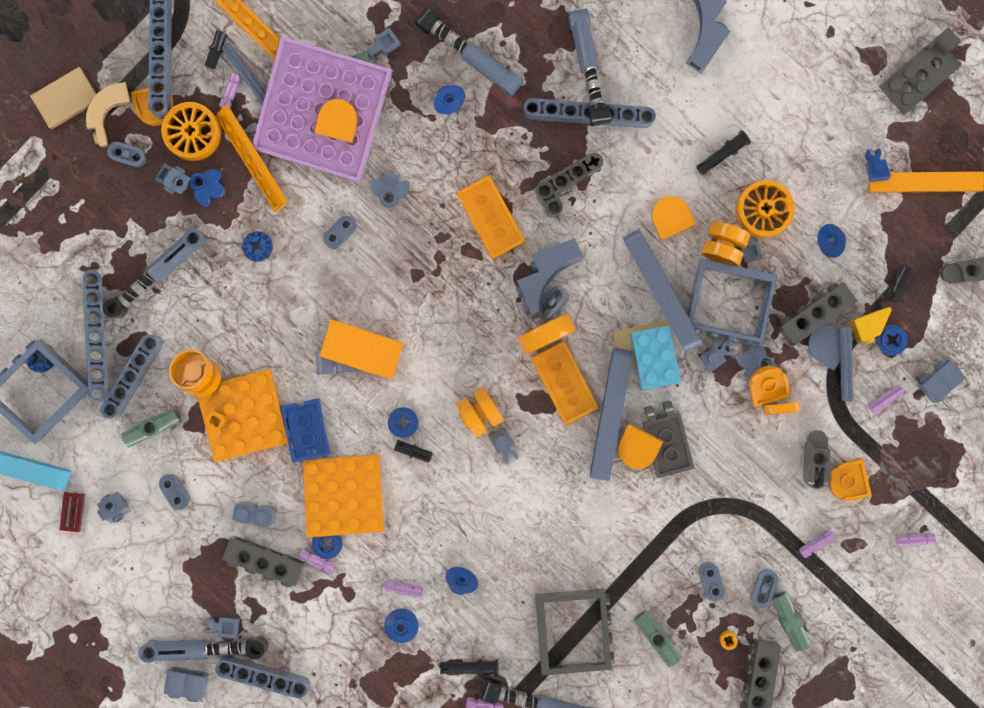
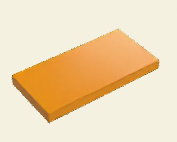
M490 175L456 192L492 260L526 242Z
M330 319L319 357L393 380L403 343Z
M565 341L530 357L565 426L599 409Z

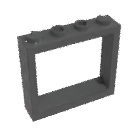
M604 589L535 594L542 675L612 670L611 664L615 663L614 652H610L613 636L612 632L608 630V625H611V614L607 613L610 599L609 594H605ZM599 598L604 662L549 666L544 603Z

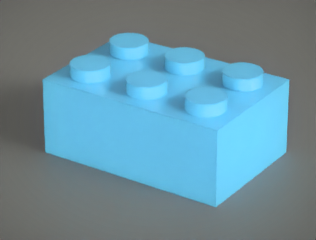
M670 325L629 334L640 390L681 383Z

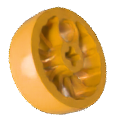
M195 102L180 103L171 108L163 119L161 127L163 141L174 155L183 160H203L212 155L220 144V123L216 115L202 104ZM189 111H192L191 119L189 121L187 113ZM197 112H203L202 115L196 120ZM182 114L184 116L185 123L178 119V117ZM206 117H209L211 121H210V122H207V121H203V120H204ZM175 120L178 121L182 125V127L173 126ZM210 127L211 131L208 134L203 135V128ZM172 130L181 131L179 133L171 135ZM182 137L174 146L173 140ZM199 140L206 146L202 150H199L197 144ZM186 141L185 150L181 152L179 148ZM191 142H193L195 153H189Z
M760 180L747 186L738 196L735 205V216L739 226L756 238H771L782 233L790 225L795 211L794 200L788 189L782 184L771 180ZM757 188H763V200L761 199ZM768 188L774 190L770 199H767ZM750 191H753L757 202L748 196ZM778 193L781 197L774 200ZM744 200H747L755 207L744 206ZM776 202L783 204L781 212L775 209ZM764 206L765 208H768V211H762L761 208ZM743 210L754 211V213L745 216ZM785 214L784 220L777 217ZM756 216V219L750 225L747 219ZM771 218L780 224L778 228L774 227ZM759 219H761L760 230L754 227ZM765 219L771 231L764 230Z
M565 314L518 337L517 340L523 353L527 355L575 332L576 327L570 315Z

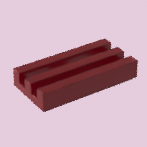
M64 492L60 531L81 532L84 493ZM69 497H72L69 525L66 527ZM77 498H78L77 511H76V520H75V528H73V526H74V518H75V510H76V501H77Z

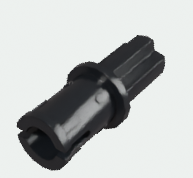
M216 30L213 42L208 47L210 50L205 66L209 69H216L219 57L223 54L222 47L228 35L222 31Z
M902 264L895 279L891 281V288L885 297L887 300L891 301L892 299V302H898L897 300L903 288H906L905 284L912 271V268L908 265Z
M399 439L397 440V444L394 447L395 452L408 455L410 459L413 457L427 463L431 461L432 452L417 447V444L411 445Z

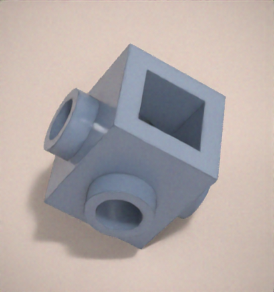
M164 163L155 180L163 184L164 187L162 189L167 192L182 194L187 189L191 178L184 175L186 171L178 166L173 168Z
M119 492L104 496L100 500L101 502L97 504L100 509L97 511L98 515L103 521L106 520L109 523H117L124 518V515L131 512V509Z

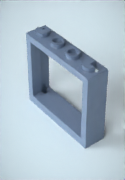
M707 259L699 260L687 312L698 334H700V331L708 332L707 336L719 338V335L726 336V340L738 342V339L744 340L745 344L750 346L763 343L778 275ZM704 270L766 283L754 336L693 322Z
M42 339L36 342L34 340L25 347L27 351L23 355L18 354L11 361L13 365L9 369L6 367L0 372V387L39 350L75 383L79 389L36 432L0 400V413L34 444L39 442L88 393L87 380Z

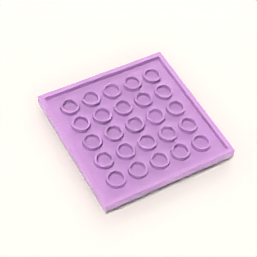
M281 36L252 145L257 151L361 182L393 70ZM333 99H342L354 107L358 116V123L353 143L314 133L320 109L326 102Z

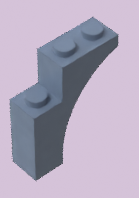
M693 0L699 15L700 29L696 47L686 64L701 74L730 32L725 24L715 21L727 3L726 0Z
M575 238L533 254V261L530 264L535 274L517 280L519 287H516L519 298H524L526 304L523 305L526 315H531L532 320L540 317L541 299L552 279L562 270L582 261V254Z

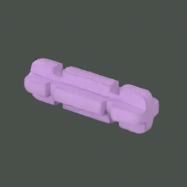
M236 73L230 74L229 82H227L223 93V99H221L219 104L221 108L226 105L231 108V101H233L238 88L237 84L241 80L240 75Z
M895 385L891 388V391L888 390L878 397L877 401L871 402L868 405L869 409L873 413L879 412L881 407L884 408L896 400L895 397L899 398L903 395V388L900 385Z
M827 531L823 534V537L819 536L809 542L808 546H802L799 549L801 555L804 558L812 555V552L815 553L827 546V543L834 542L836 540L835 535L831 531Z
M925 533V535H897L896 543L899 546H907V544L909 546L925 545V543L935 544L936 537L932 533Z
M302 549L299 553L298 559L300 561H307V564L320 570L323 568L324 572L331 574L335 568V563L331 561L326 562V559L320 558L313 553L309 554L307 550Z
M389 580L385 584V591L387 592L395 591L397 594L413 595V597L417 598L422 596L423 588L420 586L412 587L410 584L400 582L396 584L395 581Z
M468 697L466 708H504V704L498 701L497 703H489L481 699L475 700V698Z

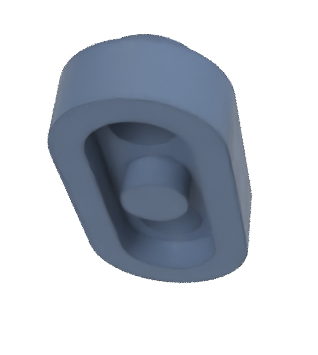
M113 142L107 149V154L112 160L132 167H142L147 160L146 153L143 150L121 142ZM121 150V155L117 156V151ZM139 155L140 159L135 161V157Z
M342 216L324 234L323 240L326 246L331 249L339 248L356 231V221L351 216ZM345 222L350 223V226L348 228L343 227V224ZM332 235L336 236V240L334 242L330 241V237Z
M553 287L541 300L539 318L541 320L549 321L553 319L567 303L569 295L564 287ZM558 295H562L560 300L556 299ZM546 309L550 310L548 314H544Z
M167 474L161 477L159 487L170 506L175 510L186 508L190 503V496L180 479L174 474ZM167 480L171 482V487L166 486ZM177 497L181 498L180 504L176 502Z
M711 562L703 563L699 568V576L704 593L710 600L718 601L725 594L719 569ZM708 570L713 571V574L711 576H707L706 573ZM714 588H717L718 593L715 595L712 594V590Z
M763 569L757 576L751 593V600L760 608L767 607L772 601L778 584V576L774 571ZM769 575V581L765 582L764 577ZM759 594H763V598L761 600H758L757 598Z

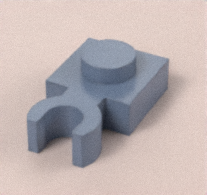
M729 341L723 342L720 349L717 346H713L699 356L709 372H712L726 362L725 355L728 356L735 353V349H732L730 352L726 351L725 347L730 343Z
M506 428L489 436L496 452L499 454L503 451V459L506 464L509 463L507 459L509 454H513L515 459H518L517 453L510 449L515 444Z
M220 616L219 621L212 617L205 620V622L212 624L211 629L206 628L204 630L205 633L210 634L218 631L217 637L238 638L240 618Z

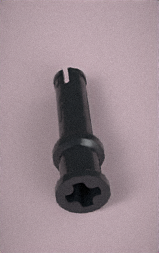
M740 130L733 139L725 141L721 149L696 166L698 172L704 176L730 155L738 154L741 148L751 144L748 135L743 130Z
M479 659L477 662H440V674H477L479 677H482V675H495V677H498L499 663L498 659L494 661Z

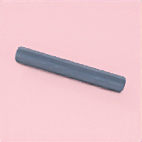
M230 43L225 44L222 50L263 105L266 95L265 90Z
M850 326L840 327L842 401L849 402L853 401L852 328Z

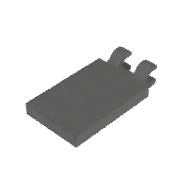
M670 401L662 402L665 413L656 416L653 406L644 407L648 420L642 422L644 431L664 441L653 461L657 478L695 469L681 414L679 412L674 414L673 405Z

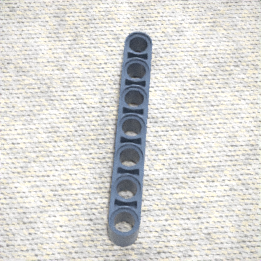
M150 0L149 110L158 119H164L171 109L172 0ZM160 13H164L162 17L157 18ZM160 31H164L163 35L157 36ZM164 49L161 55H157L159 50ZM164 68L162 73L156 74L158 69ZM159 87H164L161 92L156 93ZM159 105H163V109L157 112L156 108Z
M531 98L524 104V115L530 120L590 124L589 117L584 114V111L590 107L589 102ZM608 104L613 118H611V124L605 125L648 128L655 121L656 113L650 107ZM533 105L537 108V111L530 113L527 107ZM548 107H554L556 109V113L549 114L547 113L546 109ZM572 108L575 114L569 116L565 113V110ZM627 112L631 114L632 119L625 120L622 114ZM648 114L651 121H644L641 115Z
M637 229L623 237L628 250L684 352L687 353L703 344L641 230Z
M87 270L83 274L82 279L87 388L89 400L94 404H99L107 396L102 286L100 274L96 270ZM90 276L94 277L97 280V282L95 284H89L86 281V278ZM94 295L98 298V301L91 303L87 300V297ZM96 314L99 320L92 322L88 319V316ZM97 333L100 339L93 341L89 338V334ZM94 351L99 352L101 358L93 360L90 357V353ZM95 370L100 371L102 378L94 379L91 376V372ZM96 389L101 390L103 397L99 399L93 397L92 391Z
M613 348L591 463L590 478L610 480L633 351L619 348Z

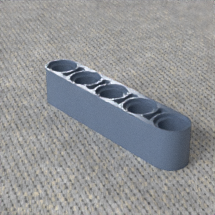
M145 335L140 340L101 405L100 412L105 418H117L123 414L162 349L163 341L159 336ZM153 338L155 346L151 349L148 346V342ZM141 355L145 357L143 365H140L138 362ZM133 371L135 379L131 382L129 380V373ZM121 388L125 390V396L123 398L119 396V390ZM110 405L115 407L113 415L109 412Z
M232 656L223 657L215 666V672L221 678L293 698H303L310 688V681L304 676ZM222 663H227L230 666V670H224ZM240 669H247L249 674L247 676L243 675ZM259 673H264L267 676V680H261ZM277 679H284L286 685H279ZM296 684H302L305 690L299 691L296 688Z

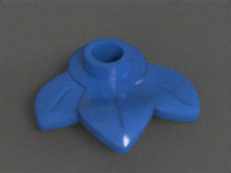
M209 169L204 173H195L190 177L189 184L194 190V197L202 206L209 207L211 198H221L226 195L224 187L218 182L222 177L221 172ZM201 179L203 181L202 185L197 186V181Z

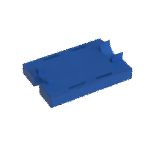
M319 398L303 401V406H298L297 403L281 406L292 463L331 455Z

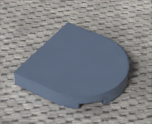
M823 325L809 335L808 348L815 360L831 370H835L841 360L840 328L833 325Z

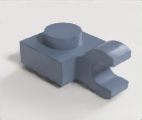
M388 28L374 38L376 44L366 51L369 58L373 60L381 52L386 56L399 47L401 43L391 29Z

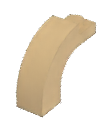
M126 82L107 86L99 91L89 104L86 114L87 129H96V132L93 133L94 141L101 148L109 146L104 127L107 113L116 106L131 104Z

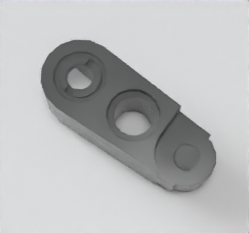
M984 257L946 264L940 271V277L943 281L948 282V284L983 281ZM967 266L971 269L970 275L966 272Z
M819 430L810 432L804 449L803 479L806 485L815 489L827 486L831 480V455L828 447V437ZM819 453L821 460L815 463L814 456ZM817 473L819 477L817 480H814V475Z

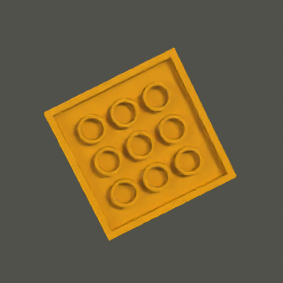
M271 369L221 381L218 388L211 395L198 398L214 462L288 443L283 414ZM211 413H222L226 418L224 427L218 430L210 429L206 422L207 417ZM214 416L212 424L219 426L218 422H221V419Z
M380 455L303 461L307 537L385 532Z

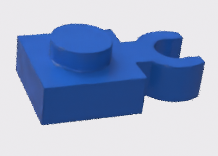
M879 148L875 151L876 156L870 153V149L865 153V159L868 161L865 167L870 182L889 180L891 177L886 159L880 160L882 152Z

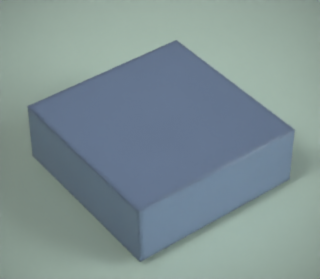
M758 240L748 242L746 248H739L744 253L742 263L762 259Z

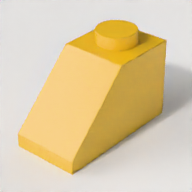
M891 307L883 308L848 321L856 342L868 344L875 341L874 337L881 335L892 311Z

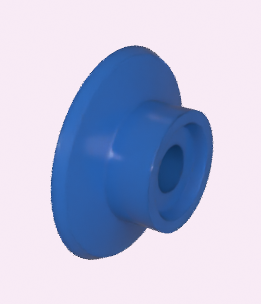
M457 85L441 87L434 99L435 110L444 115L454 113L463 105L465 91Z
M834 224L822 226L817 235L820 250L831 258L840 256L846 247L845 233Z
M452 567L447 570L445 574L446 582L453 593L464 595L472 593L478 588V579L470 570L463 567Z
M396 609L387 616L384 628L387 636L392 641L406 643L416 636L419 623L417 617L411 611ZM403 624L405 628L400 630L398 625Z

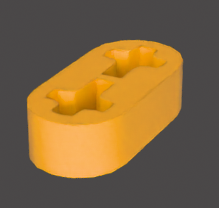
M800 402L763 405L764 415L801 412Z

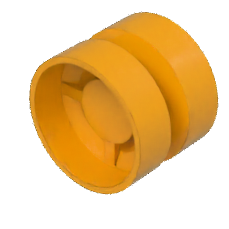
M712 222L708 236L716 241H705L701 255L716 262L739 267L744 253L735 247L746 248L751 236L750 233L733 224Z
M190 349L180 352L170 364L169 376L173 384L193 397H207L220 384L221 371L219 366L197 350Z
M484 386L473 392L476 401L474 405L467 397L455 403L460 411L459 416L468 430L471 429L476 438L487 432L484 423L486 419L493 427L504 421Z

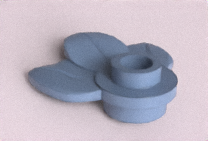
M392 170L385 174L382 182L372 180L371 185L372 192L379 197L380 203L385 208L395 207L399 199L406 197L410 188L409 181L399 182ZM392 196L393 200L391 202H387L386 197Z
M756 344V346L749 345V353H743L736 357L739 366L746 369L744 377L748 379L751 378L755 371L762 367L761 363H764L766 366H774L773 360L766 356L765 349L759 344Z

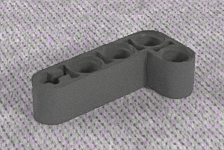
M591 153L537 185L535 195L547 216L556 218L561 214L563 204L558 197L560 193L601 169L603 158L600 154ZM591 160H593L594 162H598L596 167L595 165H591L586 170V166L590 164ZM576 168L580 169L582 171V176H574L572 170ZM563 178L566 181V185L558 186L556 179ZM546 187L550 193L547 196H542L539 193V189ZM549 205H558L559 211L555 213L551 212L549 210Z

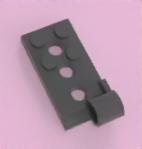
M948 27L882 83L879 88L900 112L905 115L962 66L950 52L961 40ZM932 59L939 61V68L932 66ZM918 71L924 72V80H920L917 77ZM903 83H908L911 86L910 92L903 90Z

